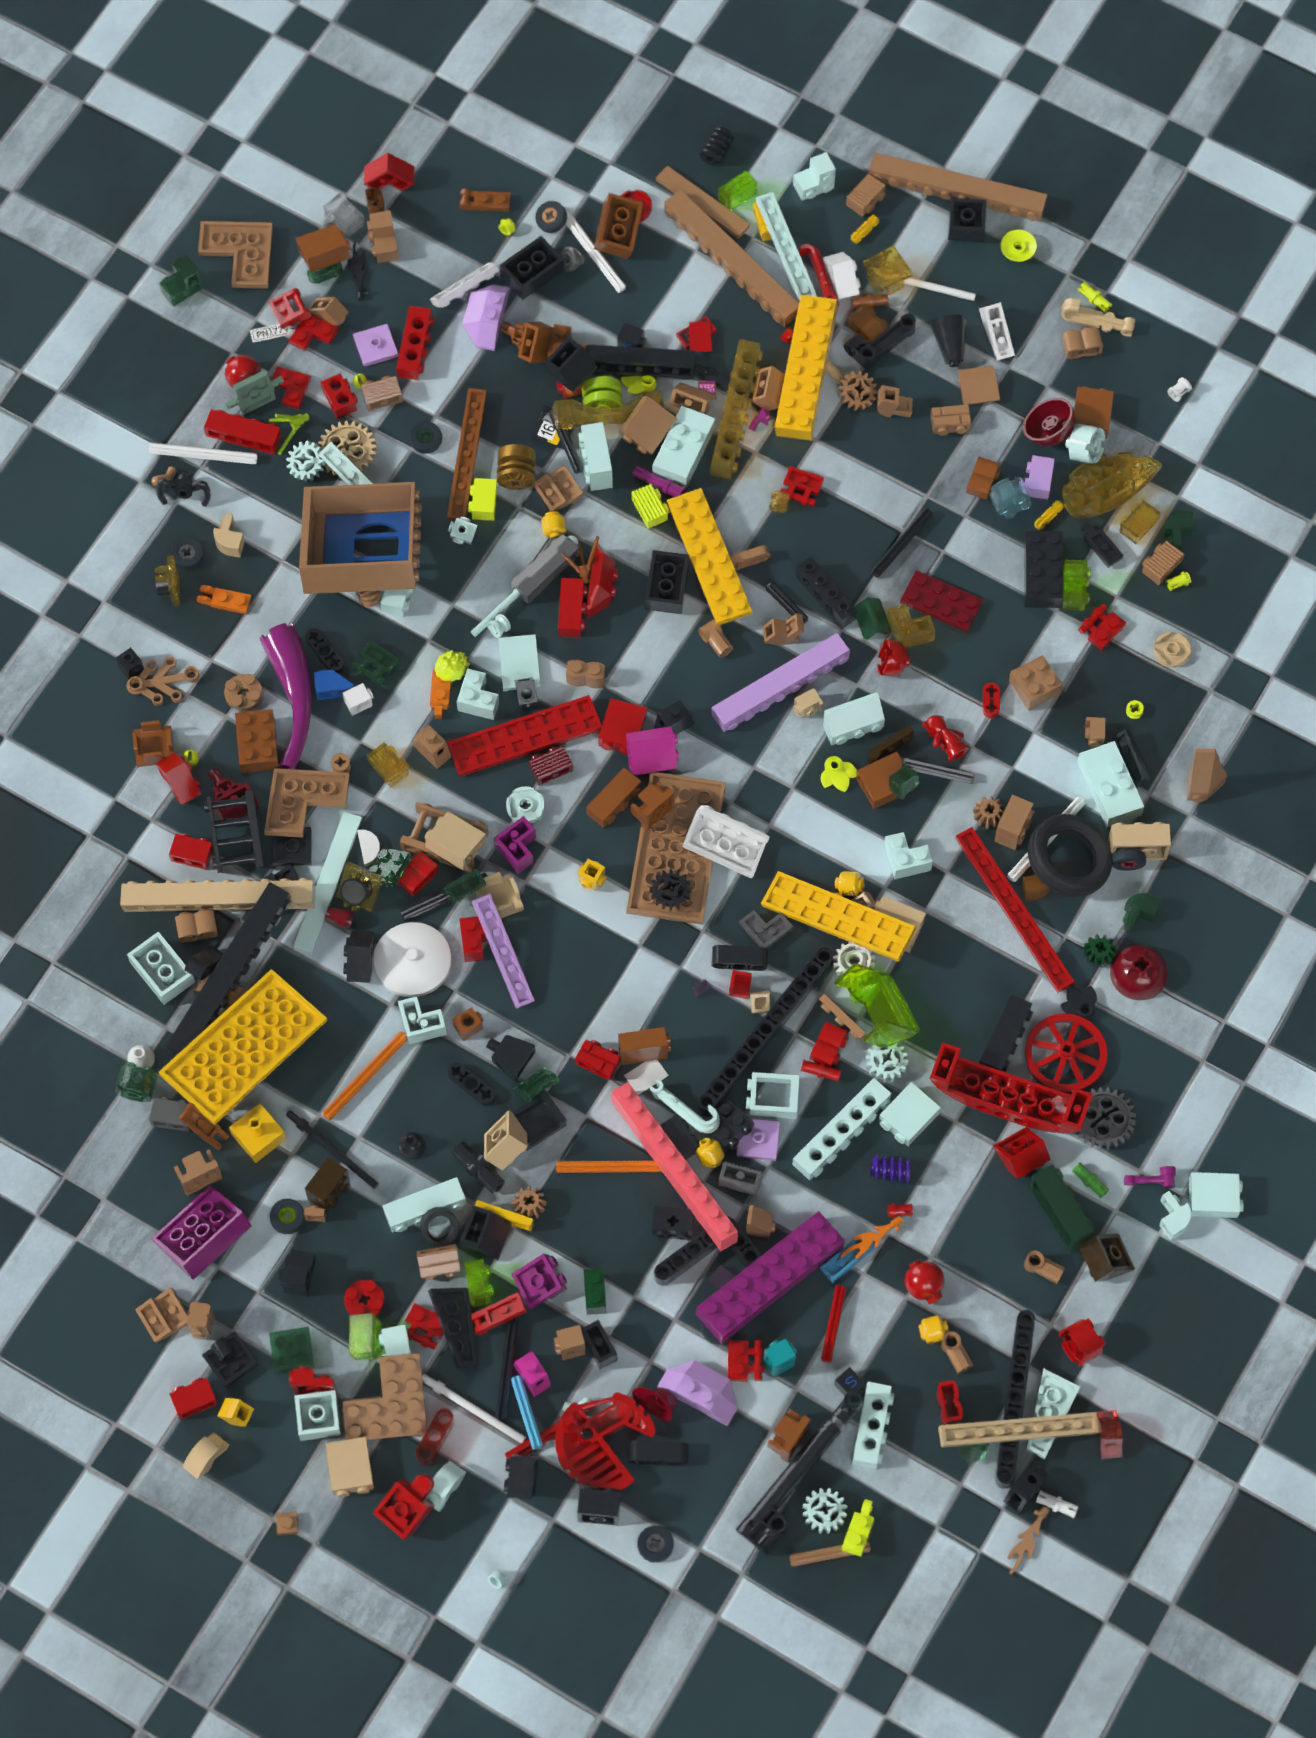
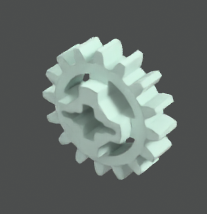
M306 441L305 444L299 442V447L294 445V452H288L291 458H286L290 462L287 465V468L291 470L289 473L298 480L301 479L306 482L308 478L313 481L314 475L320 476L319 470L324 471L321 466L325 465L326 462L318 455L323 449L314 442L311 444L309 441Z
M888 1039L887 1043L884 1044L880 1040V1045L873 1043V1049H868L869 1055H866L865 1059L868 1062L866 1063V1068L870 1069V1075L876 1074V1080L883 1077V1082H886L887 1078L894 1081V1076L900 1078L901 1072L905 1073V1066H908V1060H906L908 1054L902 1053L904 1047L898 1048V1042L891 1044L890 1039Z
M820 1488L819 1494L812 1491V1498L806 1497L808 1504H803V1509L807 1511L803 1512V1517H808L805 1522L806 1524L812 1523L811 1530L817 1527L819 1528V1533L826 1529L827 1534H829L830 1528L837 1531V1524L843 1525L844 1521L841 1518H846L847 1513L842 1511L847 1509V1505H841L844 1498L838 1499L837 1491L834 1494H830L831 1489L828 1488L827 1492L824 1493L823 1489ZM819 1500V1504L816 1507L811 1508L813 1503ZM822 1507H825V1509L828 1510V1514L825 1515L824 1512L821 1511ZM838 1513L837 1518L831 1522V1517ZM814 1518H818L822 1521V1523L816 1521Z

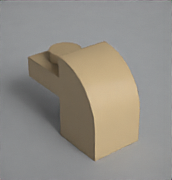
M226 513L224 519L220 521L219 529L214 528L213 531L216 546L223 554L240 558L245 542L243 533L233 531L235 524L233 514Z
M215 1433L209 1437L204 1436L191 1450L182 1467L196 1479H199L210 1470L214 1460L227 1451L229 1444Z

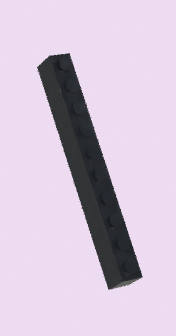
M271 882L268 883L166 1044L168 1050L178 1055L219 1017V1011L221 1008L224 1009L230 1000L228 998L229 995L239 987L241 976H245L249 971L250 962L258 957L261 951L259 949L260 946L270 938V930L280 922L282 911L289 908L292 902L290 900V893Z

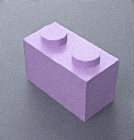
M1032 456V462L1027 463L1026 473L1030 474L1029 478H1025L1024 489H1027L1026 496L1048 499L1054 458Z

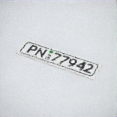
M301 320L283 330L280 324L250 330L252 341L254 343L293 334Z

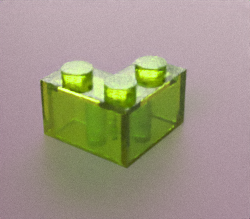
M1065 560L1063 567L1064 599L1062 610L1084 611L1085 605L1089 604V593L1086 592V587H1089L1091 567H1088V560Z

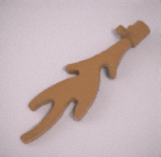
M1042 1506L1040 1511L1035 1510L1034 1514L1039 1516L1030 1528L1018 1535L1019 1539L1024 1538V1540L1020 1541L1007 1557V1559H1010L1014 1554H1018L1017 1562L1009 1571V1574H1013L1018 1568L1025 1551L1028 1552V1559L1031 1558L1034 1551L1033 1532H1036L1038 1537L1040 1536V1524L1042 1519L1046 1518L1049 1512L1048 1508Z

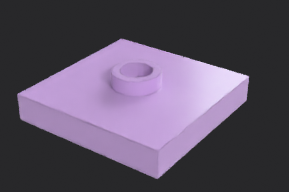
M388 324L353 334L364 367L398 357Z
M752 1119L755 1125L748 1135H744L739 1140L737 1157L776 1161L780 1122Z

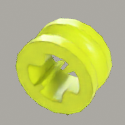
M1137 700L1130 701L1127 704V716L1132 719L1140 718L1143 714L1142 703ZM1138 707L1139 712L1135 711L1133 713L1131 712L1132 708Z

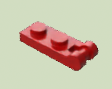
M517 1292L473 1313L471 1316L472 1322L476 1326V1335L485 1334L488 1330L526 1313L527 1309L521 1294ZM486 1317L487 1321L483 1323L482 1320Z

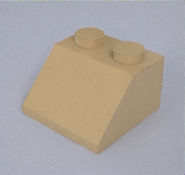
M510 1110L484 1134V1159L501 1170L511 1165L520 1153H524L528 1147L527 1133Z

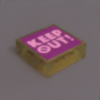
M715 380L697 381L698 389L714 394L713 399H716Z

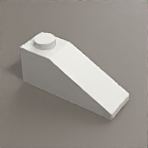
M1001 303L979 308L983 326L996 359L1001 360L1015 356Z

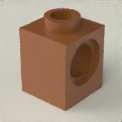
M471 1007L454 1017L452 1024L464 1041L483 1029L482 1022L484 1020L478 1011L475 1012ZM468 1020L474 1022L471 1026H466L464 1023Z

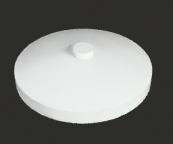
M417 922L404 923L391 928L381 937L374 952V967L380 982L391 992L404 997H420L435 991L446 980L451 968V952L446 939L435 928Z

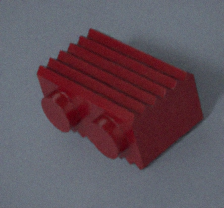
M558 746L552 747L548 750V753L543 755L536 754L529 760V768L538 786L573 771V764L564 746L559 748Z

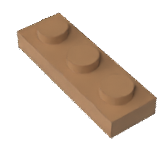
M825 994L819 998L823 1003L821 1007L828 1014L830 1012L834 1013L837 1016L834 1020L842 1027L846 1025L850 1029L848 1033L855 1040L860 1038L864 1041L868 1037Z

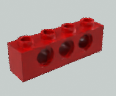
M409 306L396 367L397 378L419 381L420 374L424 373L425 364L423 363V358H427L428 353L426 343H430L431 332H429V329L434 324V316H431V309Z

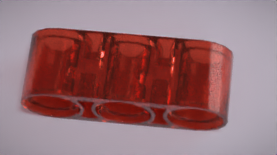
M449 1409L438 1410L416 1449V1458L421 1466L432 1465L454 1426V1417ZM443 1416L450 1418V1421L446 1424L439 1422ZM432 1434H439L441 1436L438 1441L430 1440ZM424 1451L431 1453L428 1459L420 1458V1454Z

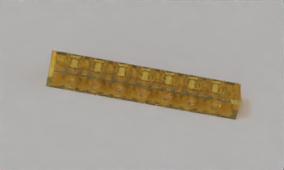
M739 339L711 463L710 476L731 480L732 474L737 472L738 463L735 461L736 457L740 458L742 447L739 446V443L744 441L745 430L742 429L743 425L748 423L749 414H746V411L751 409L752 398H750V393H754L756 383L753 380L754 377H758L760 368L757 366V362H761L763 351L760 350L761 343ZM738 392H743L744 395H739V394H737V393H738ZM734 408H739L741 410L735 411ZM730 424H736L737 427H731ZM727 440H732V441H734V442H733V443H728V442H726V441H727ZM723 456H728L730 459H724Z

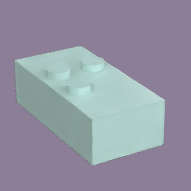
M681 405L676 416L677 419L671 426L652 465V473L665 480L671 479L681 487H687L715 430V418Z
M1115 741L1079 753L1077 763L1106 827L1142 816L1144 810L1143 802Z

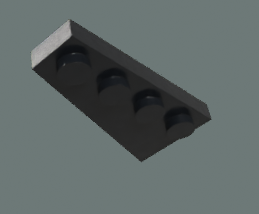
M468 1288L429 1289L430 1299L456 1367H476L478 1360Z

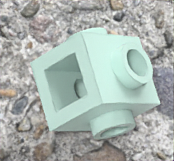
M461 516L460 519L456 518L455 522L451 521L448 532H451L450 537L453 538V542L461 545L465 542L471 545L477 525L471 523L470 519ZM462 528L465 530V532L461 533L459 532V529Z

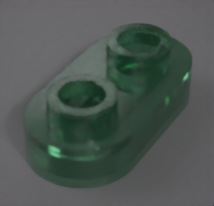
M338 262L311 273L308 269V280L311 283L319 284L337 277L343 271L342 264Z

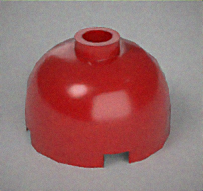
M893 639L884 640L878 658H881V665L877 664V672L882 676L894 677L901 674L905 667L909 666L910 656H908V651L901 642Z

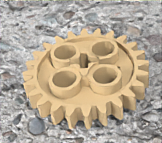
M345 421L343 426L338 422L337 428L331 425L332 431L325 430L327 436L321 435L322 441L318 442L320 448L324 449L330 442H339L340 444L336 447L363 474V468L370 469L368 463L374 464L373 458L377 457L374 451H377V445H375L376 440L373 438V433L369 432L368 427L363 429L362 423L356 426L355 421L351 425L348 424V421ZM352 437H357L354 441L350 440ZM357 453H363L359 457L355 456ZM327 463L322 465L323 467L326 466L327 472L332 470L333 476L337 474Z

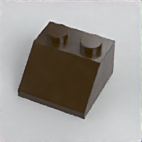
M1119 1233L1095 1235L1079 1245L1081 1255L1086 1261L1090 1275L1095 1282L1107 1281L1135 1269Z

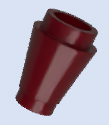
M328 907L324 918L342 928H350L354 914L350 910Z

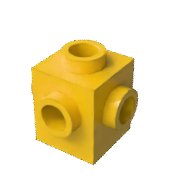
M587 859L585 864L581 865L577 874L579 875V883L582 887L595 891L599 886H603L607 877L605 876V867L599 862Z

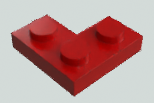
M311 314L309 319L300 322L289 338V344L303 351L307 349L313 338L330 345L339 330L338 327Z
M276 366L271 381L280 376L284 381L283 384L277 386L286 389L281 401L282 405L299 410L311 382V376Z

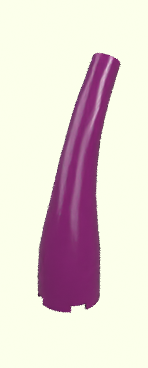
M282 623L269 629L270 634L266 637L261 635L260 642L293 710L292 737L288 749H284L279 767L295 770L302 755L310 725L311 682L300 636L293 623L290 626Z

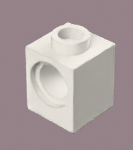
M363 683L343 692L344 702L352 716L372 707L371 699L374 698L369 688H365Z

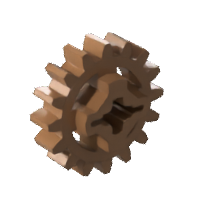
M860 370L856 374L852 371L850 376L846 374L843 377L844 379L839 382L842 386H839L837 390L842 393L838 397H843L842 404L848 403V409L854 406V411L858 410L859 407L862 411L866 407H870L872 405L871 402L876 400L874 395L878 391L874 390L877 384L871 383L873 377L868 379V373L862 375ZM854 380L853 384L848 385L849 381ZM868 396L865 401L861 402L863 397Z

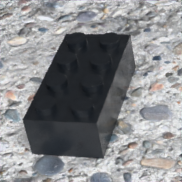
M1026 531L1024 537V607L1062 608L1064 599L1063 532Z

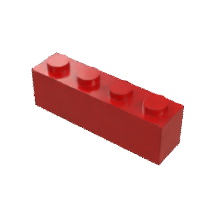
M211 409L204 425L205 436L273 455H275L282 437L280 427L275 424H265L257 419L244 418L239 414H228L220 409Z

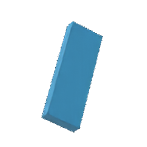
M852 1240L820 1267V1270L833 1284L875 1250V1243L872 1242L870 1248L858 1259H855V1256L860 1252L859 1249L849 1252L841 1259V1254L846 1249L862 1242L861 1240Z

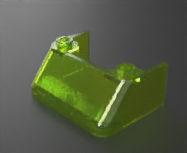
M854 963L834 982L836 986L848 989L849 996L854 1002L864 1004L875 1025V1028L863 1038L864 1042L886 1048L912 1038L920 1031L896 982L889 974Z

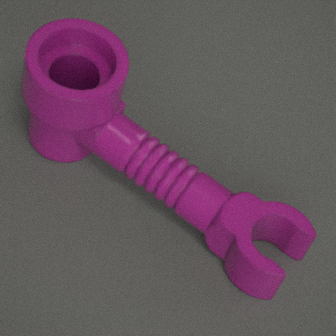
M1160 1167V1176L1126 1175L1124 1177V1185L1163 1183V1188H1174L1176 1167Z

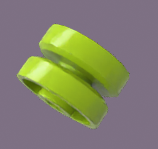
M597 376L586 380L582 384L583 412L593 418H609L619 414L623 410L621 382L616 378L608 376Z

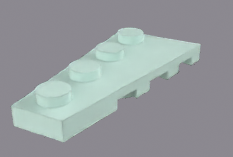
M1043 1369L1033 1418L1067 1415L1080 1386ZM1055 1438L1028 1440L1026 1450L1045 1459Z

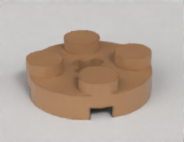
M242 674L231 678L226 682L224 690L227 704L241 712L254 709L263 695L259 681L252 674ZM241 690L248 691L246 692V696H242V694L238 695V693Z

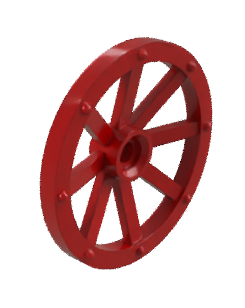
M1056 1014L1043 1019L1031 1030L1025 1045V1061L1029 1072L1038 1083L1064 1093H1072L1074 1088L1085 1090L1099 1079L1107 1061V1046L1101 1032L1087 1019L1074 1014ZM1055 1023H1073L1067 1041L1063 1039L1054 1025ZM1078 1026L1085 1028L1093 1036L1087 1040L1073 1043ZM1048 1027L1059 1045L1036 1040L1035 1038L1043 1029ZM1097 1043L1100 1059L1098 1061L1077 1050ZM1032 1046L1056 1052L1034 1063ZM1063 1049H1069L1070 1053L1063 1051ZM1074 1058L1097 1068L1089 1078L1084 1080ZM1059 1059L1060 1062L1053 1081L1047 1079L1038 1070ZM1069 1062L1078 1083L1059 1084L1065 1063Z

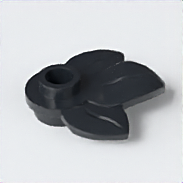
M1089 986L1082 993L1075 988L1069 987L1066 994L1067 1001L1060 1005L1062 1010L1066 1014H1074L1087 1020L1091 1019L1094 1016V1005L1097 1002L1094 988ZM1086 1009L1088 1013L1084 1014L1081 1010Z

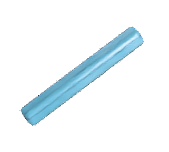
M520 1375L512 1377V1385L532 1449H540L543 1444L522 1377Z

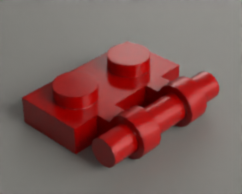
M790 466L783 485L789 486L788 490L781 488L779 495L784 496L785 499L790 501L792 499L799 501L805 506L807 504L814 506L816 499L810 498V495H819L824 483V477ZM795 489L804 491V495L795 493Z
M1102 604L1099 608L1096 607L1092 611V615L1081 623L1082 626L1078 629L1081 634H1084L1086 631L1090 632L1088 640L1100 650H1103L1127 623L1114 612L1106 616L1104 612L1108 608L1105 604ZM1097 619L1100 620V625L1095 627L1093 624Z
M414 1303L405 1319V1323L411 1325L407 1329L409 1341L414 1340L426 1349L431 1348L435 1350L438 1343L432 1341L433 1337L442 1339L444 1335L437 1314ZM420 1329L426 1332L427 1335L424 1337L416 1333V1331Z
M728 1340V1379L730 1381L748 1382V1374H754V1381H762V1374L764 1373V1366H762V1356H764L763 1341L755 1340L754 1348H748V1340ZM748 1356H754V1366H748Z

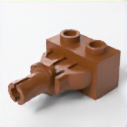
M506 321L502 323L501 327L503 328L500 331L510 335L511 339H515L512 342L519 349V358L530 363L546 361L553 327L540 321L526 322L525 324L517 323L516 326Z

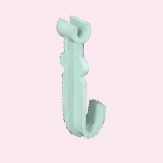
M655 1080L658 1089H654L651 1085L649 1086L655 1099H660L699 1132L712 1133L719 1127V1114L711 1105L708 1106V1110L713 1118L710 1121H705L668 1091L662 1081Z

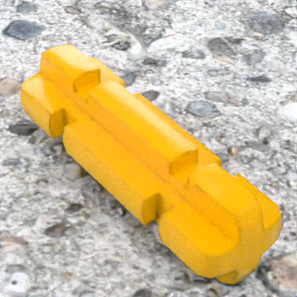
M871 215L868 221H865L857 229V232L851 235L852 242L858 244L862 240L861 238H864L873 229L872 227L879 223V218Z
M1059 500L1055 501L1052 507L1050 506L1041 515V518L1035 521V528L1040 531L1046 527L1045 525L1049 524L1057 513L1063 509L1064 505Z

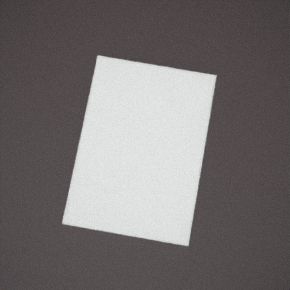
M658 1060L646 1061L624 1075L637 1095L649 1089L650 1085H655V1080L661 1081L669 1076Z

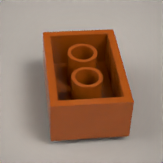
M609 193L603 203L594 250L628 259L633 252L643 202Z
M273 709L235 713L241 773L273 771L274 768L279 769Z

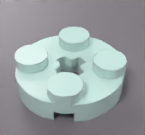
M519 787L507 798V813L513 822L524 816L531 824L539 821L544 812L543 796L535 791L534 788ZM523 802H527L528 805H531L530 807H528V809L520 807L523 805Z

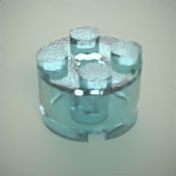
M1014 477L1015 480L1012 481L1009 478L1004 479L993 485L991 488L992 492L988 493L996 513L1000 516H1005L1007 519L1014 517L1017 512L1028 509L1032 505L1030 495L1023 479L1020 477Z

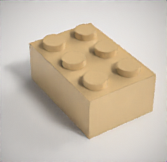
M1143 822L1134 824L1116 823L1111 825L1108 837L1111 853L1113 855L1120 850L1135 849L1144 852L1146 860H1167L1171 847L1170 825L1163 822H1155L1153 824H1145Z

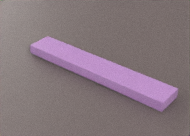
M491 894L473 900L472 904L515 1008L517 1009L534 1002L535 1000Z

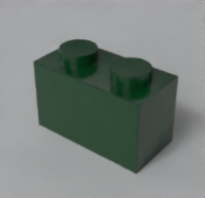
M604 1269L583 1270L586 1314H607Z

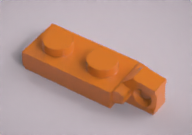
M433 669L430 708L434 709L435 719H442L443 709H448L451 681H443L440 677L436 676L435 669Z

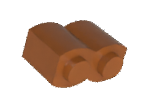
M978 457L967 485L966 493L985 500L988 499L989 495L992 496L996 487L993 483L995 479L999 480L1002 471L999 469L1000 463Z

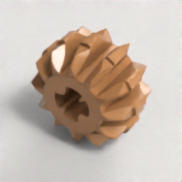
M379 591L355 592L359 601L366 608L377 605L381 600Z
M992 796L989 800L983 797L982 802H976L973 813L975 814L974 820H979V826L986 824L985 828L988 829L989 825H992L995 829L997 823L999 824L1005 808L1004 804L999 805V799L993 801Z
M531 1186L527 1187L528 1191L521 1188V1194L515 1193L514 1195L516 1199L512 1202L513 1206L516 1207L514 1212L520 1213L523 1216L527 1215L529 1218H532L531 1215H534L538 1219V1212L544 1213L545 1211L543 1208L546 1205V1200H543L545 1197L544 1193H539L538 1188L532 1191ZM530 1201H533V1204L530 1203L528 1206L526 1205V1202L529 1203Z

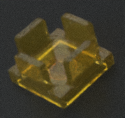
M894 246L863 261V266L867 271V280L875 292L879 291V289L881 292L887 289V293L890 295L902 289L904 281L912 277L913 274Z

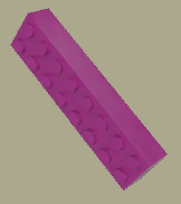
M818 1211L697 1306L696 1316L723 1344L733 1334L742 1329L843 1249L845 1240Z

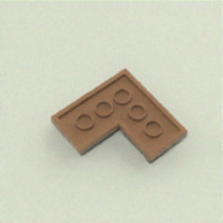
M201 221L199 256L234 257L232 288L268 289L273 224Z
M274 768L265 835L303 837L308 806L346 808L350 773Z
M420 1352L379 1356L383 1396L342 1401L346 1440L361 1437L371 1440L427 1434Z

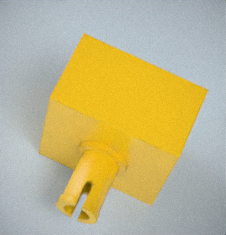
M261 1103L229 1127L231 1135L255 1163L286 1140L284 1130Z

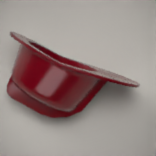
M636 1387L632 1391V1396L638 1405H641L646 1411L662 1421H671L673 1417L672 1411L678 1404V1400L667 1389L658 1388L650 1390L645 1387Z

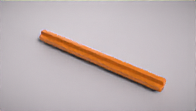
M402 1031L399 1032L323 1111V1116L327 1120H332L408 1040L407 1035Z
M558 1161L556 1163L557 1173L662 1172L655 1161Z

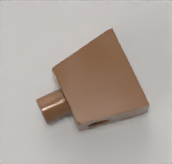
M427 725L415 735L413 746L437 769L451 758L447 742L430 725Z

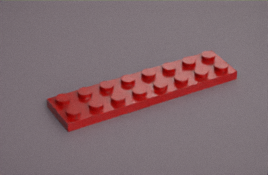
M587 695L448 741L447 745L458 775L462 777L601 731L602 725L591 697Z

